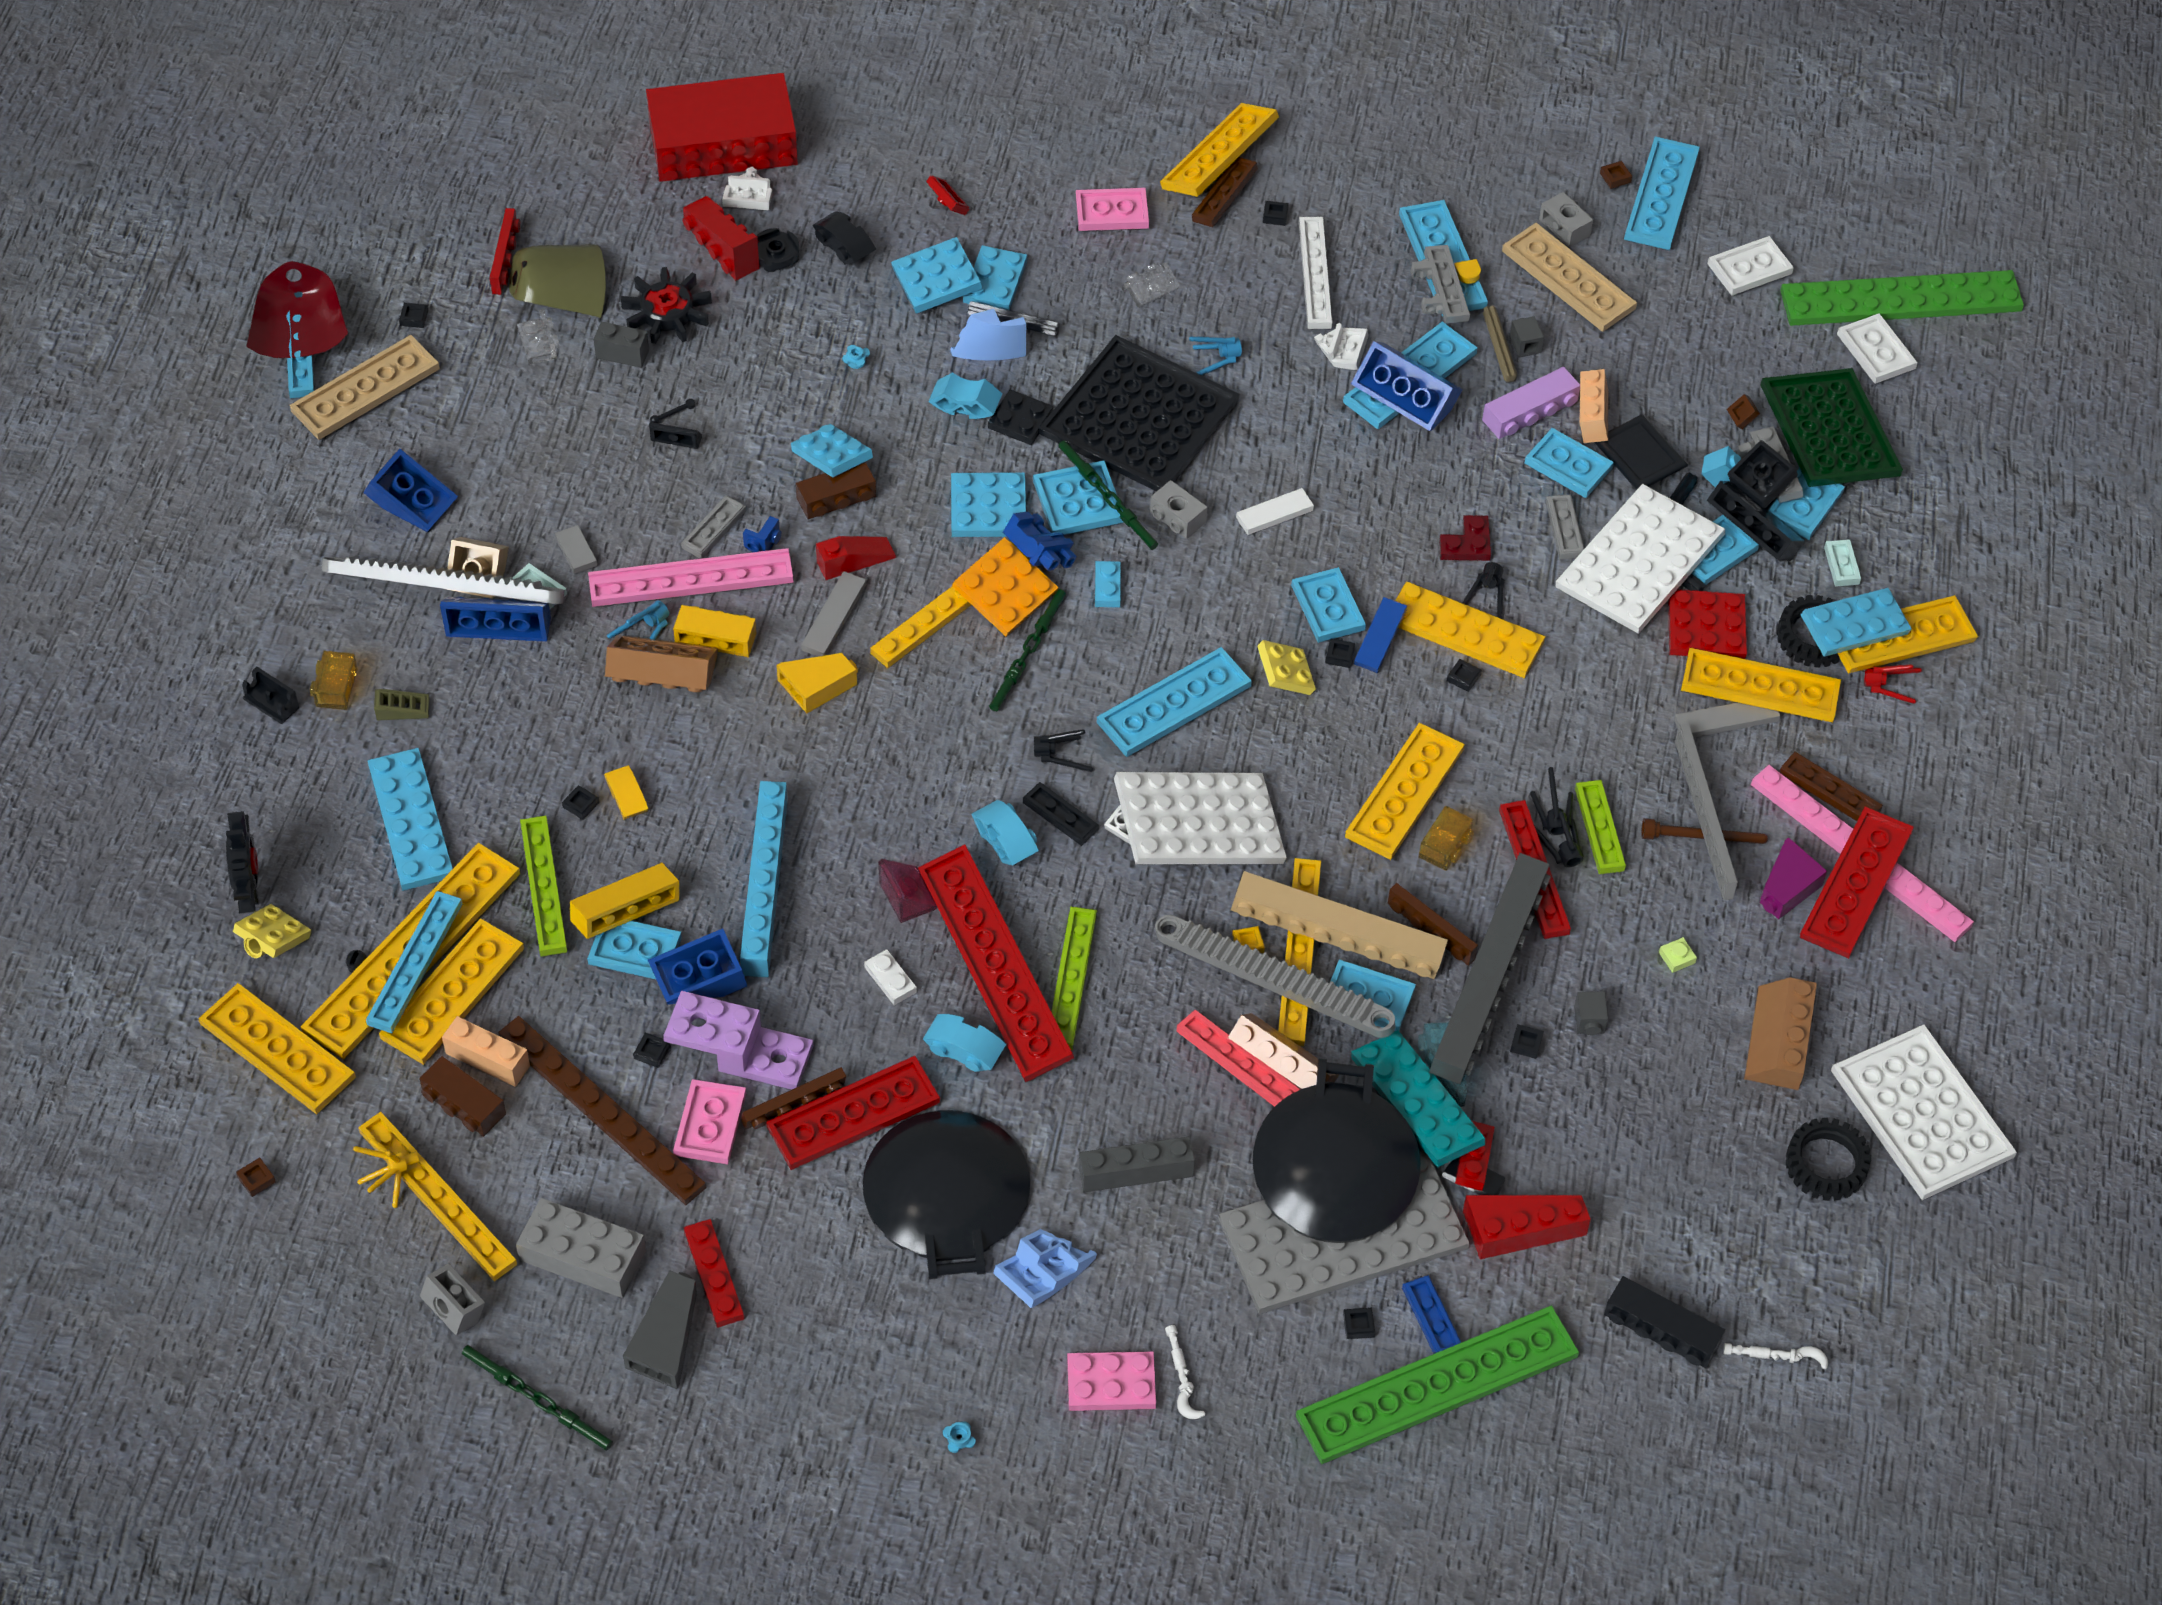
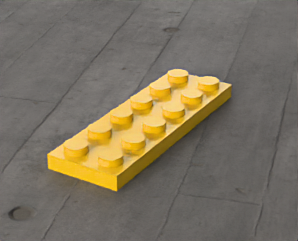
M1245 103L1238 105L1160 181L1162 189L1198 197L1279 118L1277 110Z
M1407 581L1395 600L1407 605V611L1399 626L1400 629L1524 679L1545 641V636Z
M1954 595L1901 608L1912 628L1908 635L1837 654L1849 674L1873 668V666L1877 667L1972 643L1978 638V635Z
M1689 648L1681 691L1833 723L1841 679Z
M1418 723L1345 831V838L1391 860L1464 751L1465 744L1424 724Z
M480 918L413 994L393 1033L381 1030L379 1033L380 1039L424 1065L443 1043L442 1036L456 1016L462 1019L467 1016L524 950L523 943Z
M239 983L198 1018L200 1025L316 1115L356 1078L353 1070Z

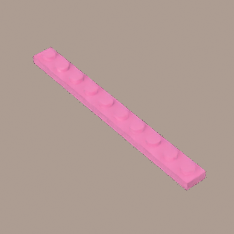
M1770 765L1752 779L1751 786L1841 854L1853 828ZM1897 863L1885 889L1956 943L1972 928L1974 921Z

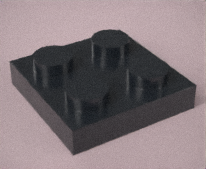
M1010 389L994 415L988 421V429L1032 446L1039 435V427L1051 414L1053 406Z

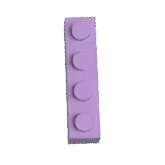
M1561 367L1485 404L1482 421L1498 439L1507 435H1513L1521 428L1531 426L1546 416H1552L1557 411L1574 405L1578 401L1580 384L1565 367Z

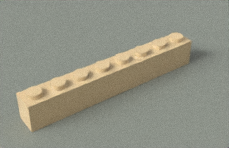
M1246 871L1243 872L1231 907V911L1237 912L1241 916L1251 917L1268 925L1287 929L1294 934H1302L1314 938L1318 942L1328 943L1340 947L1342 950L1352 951L1364 955L1371 960H1379L1391 964L1395 968H1402L1417 973L1419 976L1435 979L1448 941L1447 939Z

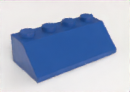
M1373 341L1351 382L1353 386L1429 431H1432L1451 412L1463 390L1389 345Z
M447 597L440 603L446 637L545 642L548 640L551 621L549 603Z

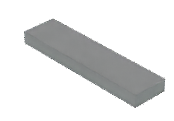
M843 571L801 644L802 651L816 656L827 655L867 585L866 579Z
M1732 703L1675 714L1674 721L1677 728H1679L1680 724H1689L1694 738L1778 722L1781 716L1779 711L1742 703Z

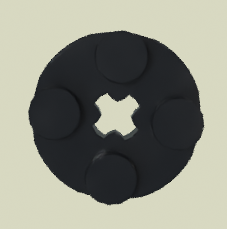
M771 228L757 235L759 265L763 266L765 271L774 272L777 269H783L798 262L799 241L792 232L787 231V233L779 232V228ZM772 247H776L777 249H780V250L773 251V250H772Z

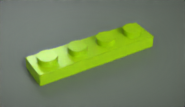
M1602 780L1576 783L1575 791L1598 874L1625 871L1626 864Z

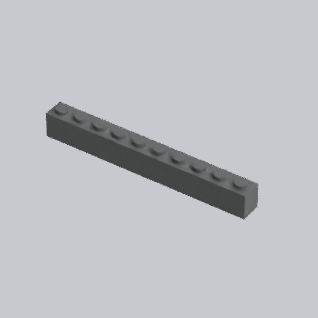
M1519 853L1437 1049L1430 1073L1461 1084L1464 1075L1470 1076L1475 1063L1474 1060H1471L1473 1053L1478 1055L1484 1041L1480 1038L1482 1032L1487 1034L1492 1022V1018L1488 1017L1490 1011L1496 1012L1501 1000L1497 996L1498 991L1504 992L1509 977L1505 976L1507 970L1513 971L1518 958V956L1514 955L1515 950L1521 951L1526 936L1522 935L1524 929L1529 931L1534 919V916L1530 914L1532 909L1538 910L1543 897L1539 895L1540 889L1545 891L1551 876L1546 873L1550 864Z

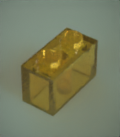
M332 651L323 652L321 661L318 660L316 664V681H312L310 686V695L314 697L316 707L347 710L358 670L354 654Z
M1445 806L1422 840L1419 858L1447 871L1452 862L1456 864L1459 860L1462 846L1470 843L1474 835V831L1471 830L1473 819Z

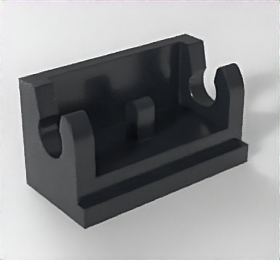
M255 667L252 670L253 681L251 684L246 680L243 681V699L280 724H283L299 709L296 692L259 667Z

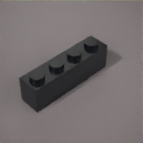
M1720 481L1707 499L1712 506L1778 561H1791L1805 542L1768 509L1759 506L1730 481Z
M1622 1276L1609 1298L1604 1315L1609 1317L1613 1323L1624 1325L1632 1329L1638 1336L1646 1339L1649 1338L1660 1344L1666 1351L1675 1352L1685 1357L1689 1363L1696 1366L1700 1365L1704 1368L1708 1367L1722 1342L1726 1330Z

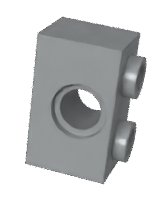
M1564 192L1541 204L1539 220L1568 248L1590 237L1593 219Z
M1171 480L1151 496L1150 513L1154 518L1161 520L1173 532L1182 535L1186 539L1207 521L1208 507Z
M449 1263L426 1276L420 1294L423 1301L456 1336L478 1323L485 1305L480 1296Z

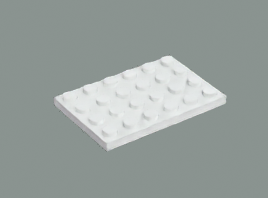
M1642 484L1556 580V588L1639 634L1725 535V528Z
M1116 772L1114 782L1135 864H1283L1285 862L1286 854L1263 773Z
M1921 1025L1832 1066L1831 1072L1921 1200L2011 1160L2017 1153L1925 1025Z

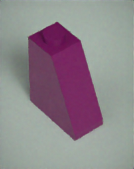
M1788 837L1784 841L1766 882L1760 903L1768 913H1772L1777 919H1780L1823 886L1827 870Z

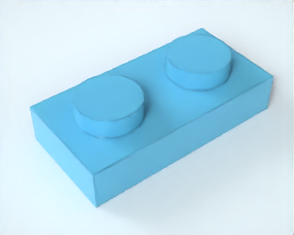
M1095 561V607H1120V562Z

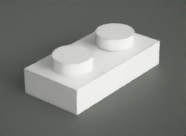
M887 949L864 962L865 969L893 1005L917 993L915 984Z

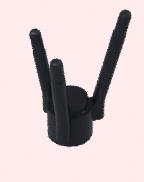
M1495 562L1486 563L1483 572L1478 574L1477 580L1462 603L1468 604L1481 583L1485 588L1489 589L1497 586V617L1502 619L1503 586L1505 580L1502 578L1503 567Z
M1084 729L1053 735L1034 736V756L1041 757V762H1051L1089 772L1093 771L1091 766L1050 756L1056 753V743L1080 740V735L1085 734Z
M1549 767L1553 809L1548 811L1547 816L1535 792L1531 791L1530 795L1542 821L1543 830H1548V833L1551 835L1564 834L1559 813H1564V811L1558 806L1554 769ZM1573 792L1568 793L1566 813H1564L1568 827H1572Z
M1560 812L1559 817L1567 841L1559 845L1558 852L1536 826L1535 829L1540 841L1554 856L1556 863L1560 864L1563 862L1564 867L1570 868L1580 864L1584 859V855L1580 848L1575 820L1571 819L1572 827H1570V833L1564 813Z

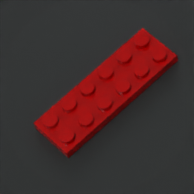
M1864 807L1800 932L1799 938L1849 959L1913 833L1914 827Z
M913 1056L767 1121L766 1124L790 1170H793L940 1103V1097L916 1056Z

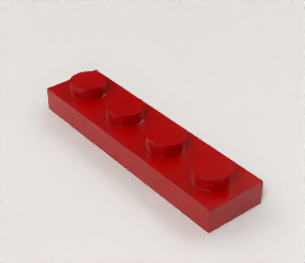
M514 208L505 209L490 273L492 294L502 295L503 286L508 284L507 269L511 268L512 265L511 251L516 249L515 234L520 232V219L516 218Z
M711 1219L683 1227L716 1327L719 1328L744 1320V1313Z

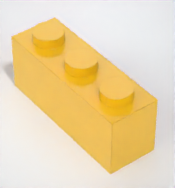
M681 605L673 628L674 640L677 643L718 648V652L748 658L757 634L755 618Z

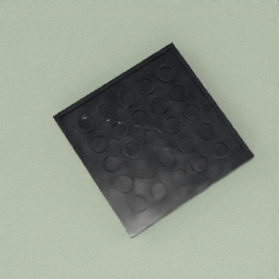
M1115 335L1039 427V434L1058 444L1065 440L1077 453L1095 462L1104 460L1107 468L1157 492L1170 480L1175 482L1237 404L1240 394Z

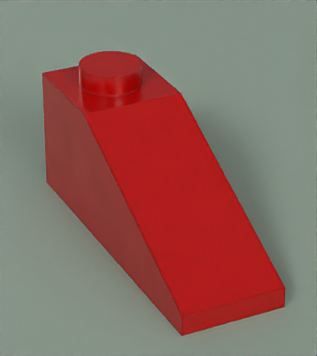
M838 536L816 543L817 564L825 580L841 576L843 571L851 573L896 558L887 537Z

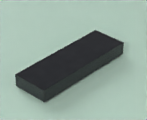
M1041 782L1023 797V804L1081 846L1099 830V824Z

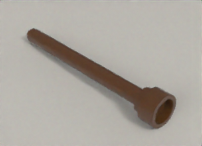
M1644 818L1642 821V839L1653 840L1654 837L1658 838L1659 835L1704 839L1701 828L1660 825V822H1655V819ZM1722 830L1725 841L1765 844L1768 841V836L1763 833Z

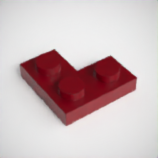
M1463 515V535L1440 534V560L1490 561L1491 546L1488 516Z

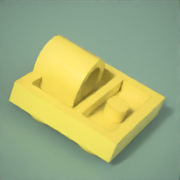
M1266 640L1260 642L1257 647L1269 686L1311 695L1316 690L1303 649Z
M269 904L236 922L233 932L244 939L245 951L252 958H259L265 954L275 958L309 939L311 929L278 907Z

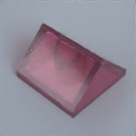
M881 859L878 862L879 883L900 923L937 909L917 866Z

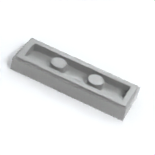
M1571 494L1547 496L1546 505L1559 559L1577 558L1584 550Z
M725 495L682 541V549L700 559L704 558L746 512V506Z

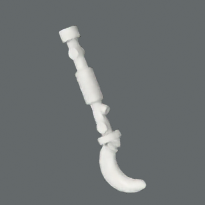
M1170 1325L1165 1328L1166 1335L1170 1338L1174 1366L1179 1372V1379L1181 1381L1179 1386L1181 1393L1178 1396L1177 1409L1180 1414L1188 1419H1199L1205 1416V1412L1194 1410L1189 1405L1188 1398L1190 1393H1193L1194 1386L1192 1382H1188L1186 1377L1190 1371L1185 1369L1186 1362L1182 1349L1179 1348L1176 1336L1178 1334L1175 1325Z
M1724 1343L1723 1354L1725 1355L1735 1353L1736 1355L1746 1354L1750 1357L1764 1359L1772 1357L1775 1361L1780 1357L1783 1360L1789 1359V1363L1797 1362L1802 1357H1812L1821 1364L1823 1369L1828 1367V1359L1825 1353L1812 1346H1804L1798 1350L1791 1348L1790 1352L1771 1350L1769 1347L1750 1346L1748 1348L1741 1345L1732 1346L1730 1343Z

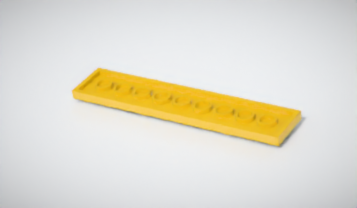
M478 842L300 1026L302 1032L344 1060L374 1028L367 1025L366 1018L436 891L461 898L463 905L425 974L520 875V869Z

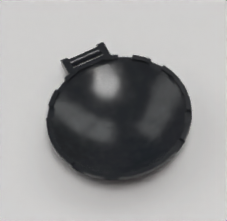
M1319 1058L1316 1085L1296 1091L1279 1102L1264 1119L1257 1133L1252 1162L1256 1185L1259 1187L1265 1204L1279 1220L1282 1219L1289 1226L1293 1227L1294 1231L1306 1237L1331 1243L1364 1240L1367 1236L1379 1231L1382 1232L1394 1224L1408 1205H1410L1419 1183L1421 1165L1417 1140L1402 1114L1387 1100L1372 1092L1374 1065L1372 1064L1356 1066L1327 1062V1059ZM1326 1073L1363 1077V1086L1326 1082Z
M953 1110L932 1111L906 1119L889 1130L879 1140L866 1162L863 1175V1196L872 1222L876 1223L890 1242L901 1249L906 1248L919 1253L920 1257L927 1258L929 1280L938 1279L937 1276L972 1272H977V1275L986 1274L984 1252L989 1250L991 1245L997 1243L1002 1238L1005 1239L1019 1224V1219L1024 1210L1027 1208L1030 1196V1173L1025 1156L1018 1144L997 1124L968 1112ZM975 1258V1261L936 1265L937 1261Z

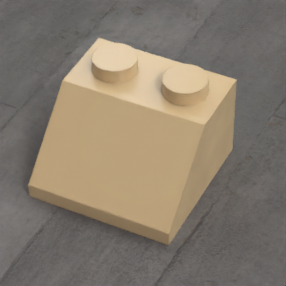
M465 537L452 539L447 569L453 568L454 571L464 570V573L473 571L474 574L482 572L483 575L492 574L493 577L498 575L503 577L509 546ZM457 591V592H461V593H466V594H471V595H476V596H481V597H486V598H491V599H493V598L495 597V596H492V595H485V594H478V593Z

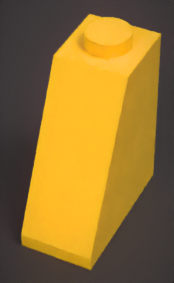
M843 653L781 662L776 665L779 683L806 714L857 685L858 668Z

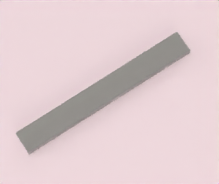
M1680 724L1675 740L1721 896L1724 900H1731L1734 897L1738 882L1689 724Z

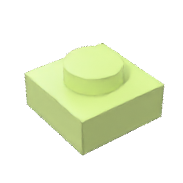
M1684 938L1663 945L1659 950V954L1672 973L1696 963L1697 957Z

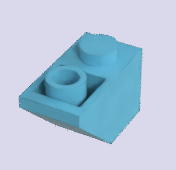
M1729 446L1704 456L1701 474L1716 488L1720 481H1730L1728 472L1741 460V457Z

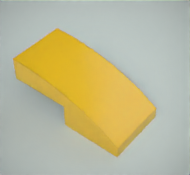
M629 765L604 774L623 820L648 811L649 808Z

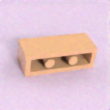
M1605 369L1580 372V427L1583 443L1608 441V385Z
M456 1016L442 1036L447 1055L514 1087L517 1086L530 1067L527 1049Z

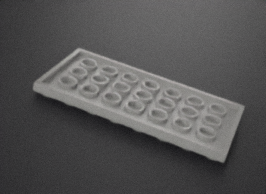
M1425 1151L1419 1152L1421 1161L1419 1183L1410 1205H1408L1394 1224L1382 1232L1379 1231L1367 1236L1364 1240L1331 1243L1306 1237L1294 1231V1228L1282 1219L1279 1220L1265 1204V1200L1220 1213L1218 1220L1258 1314L1468 1249L1470 1243L1435 1167Z

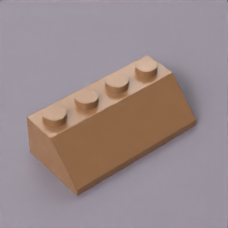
M617 635L607 646L605 677H612V680L616 682L635 680L640 685L657 683L662 684L664 688L676 689L680 686L687 687L691 692H702L711 684L718 648Z
M1790 977L1758 987L1744 1076L1745 1080L1799 1090L1805 1070L1817 983Z

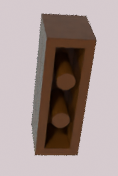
M866 462L835 477L823 473L796 482V498L807 519L820 517L826 513L844 509L850 505L876 497V480Z
M443 1056L419 1078L422 1095L428 1101H435L441 1105L444 1112L450 1117L456 1116L459 1118L463 1125L471 1132L476 1131L484 1137L506 1115L503 1099Z

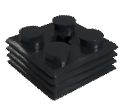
M1760 440L1728 472L1730 482L1762 508H1766L1798 476L1796 467L1763 440ZM1760 472H1761L1762 474H1765V473L1767 472V475L1764 476V477H1763V476H1762V477H1759L1758 474H1759Z

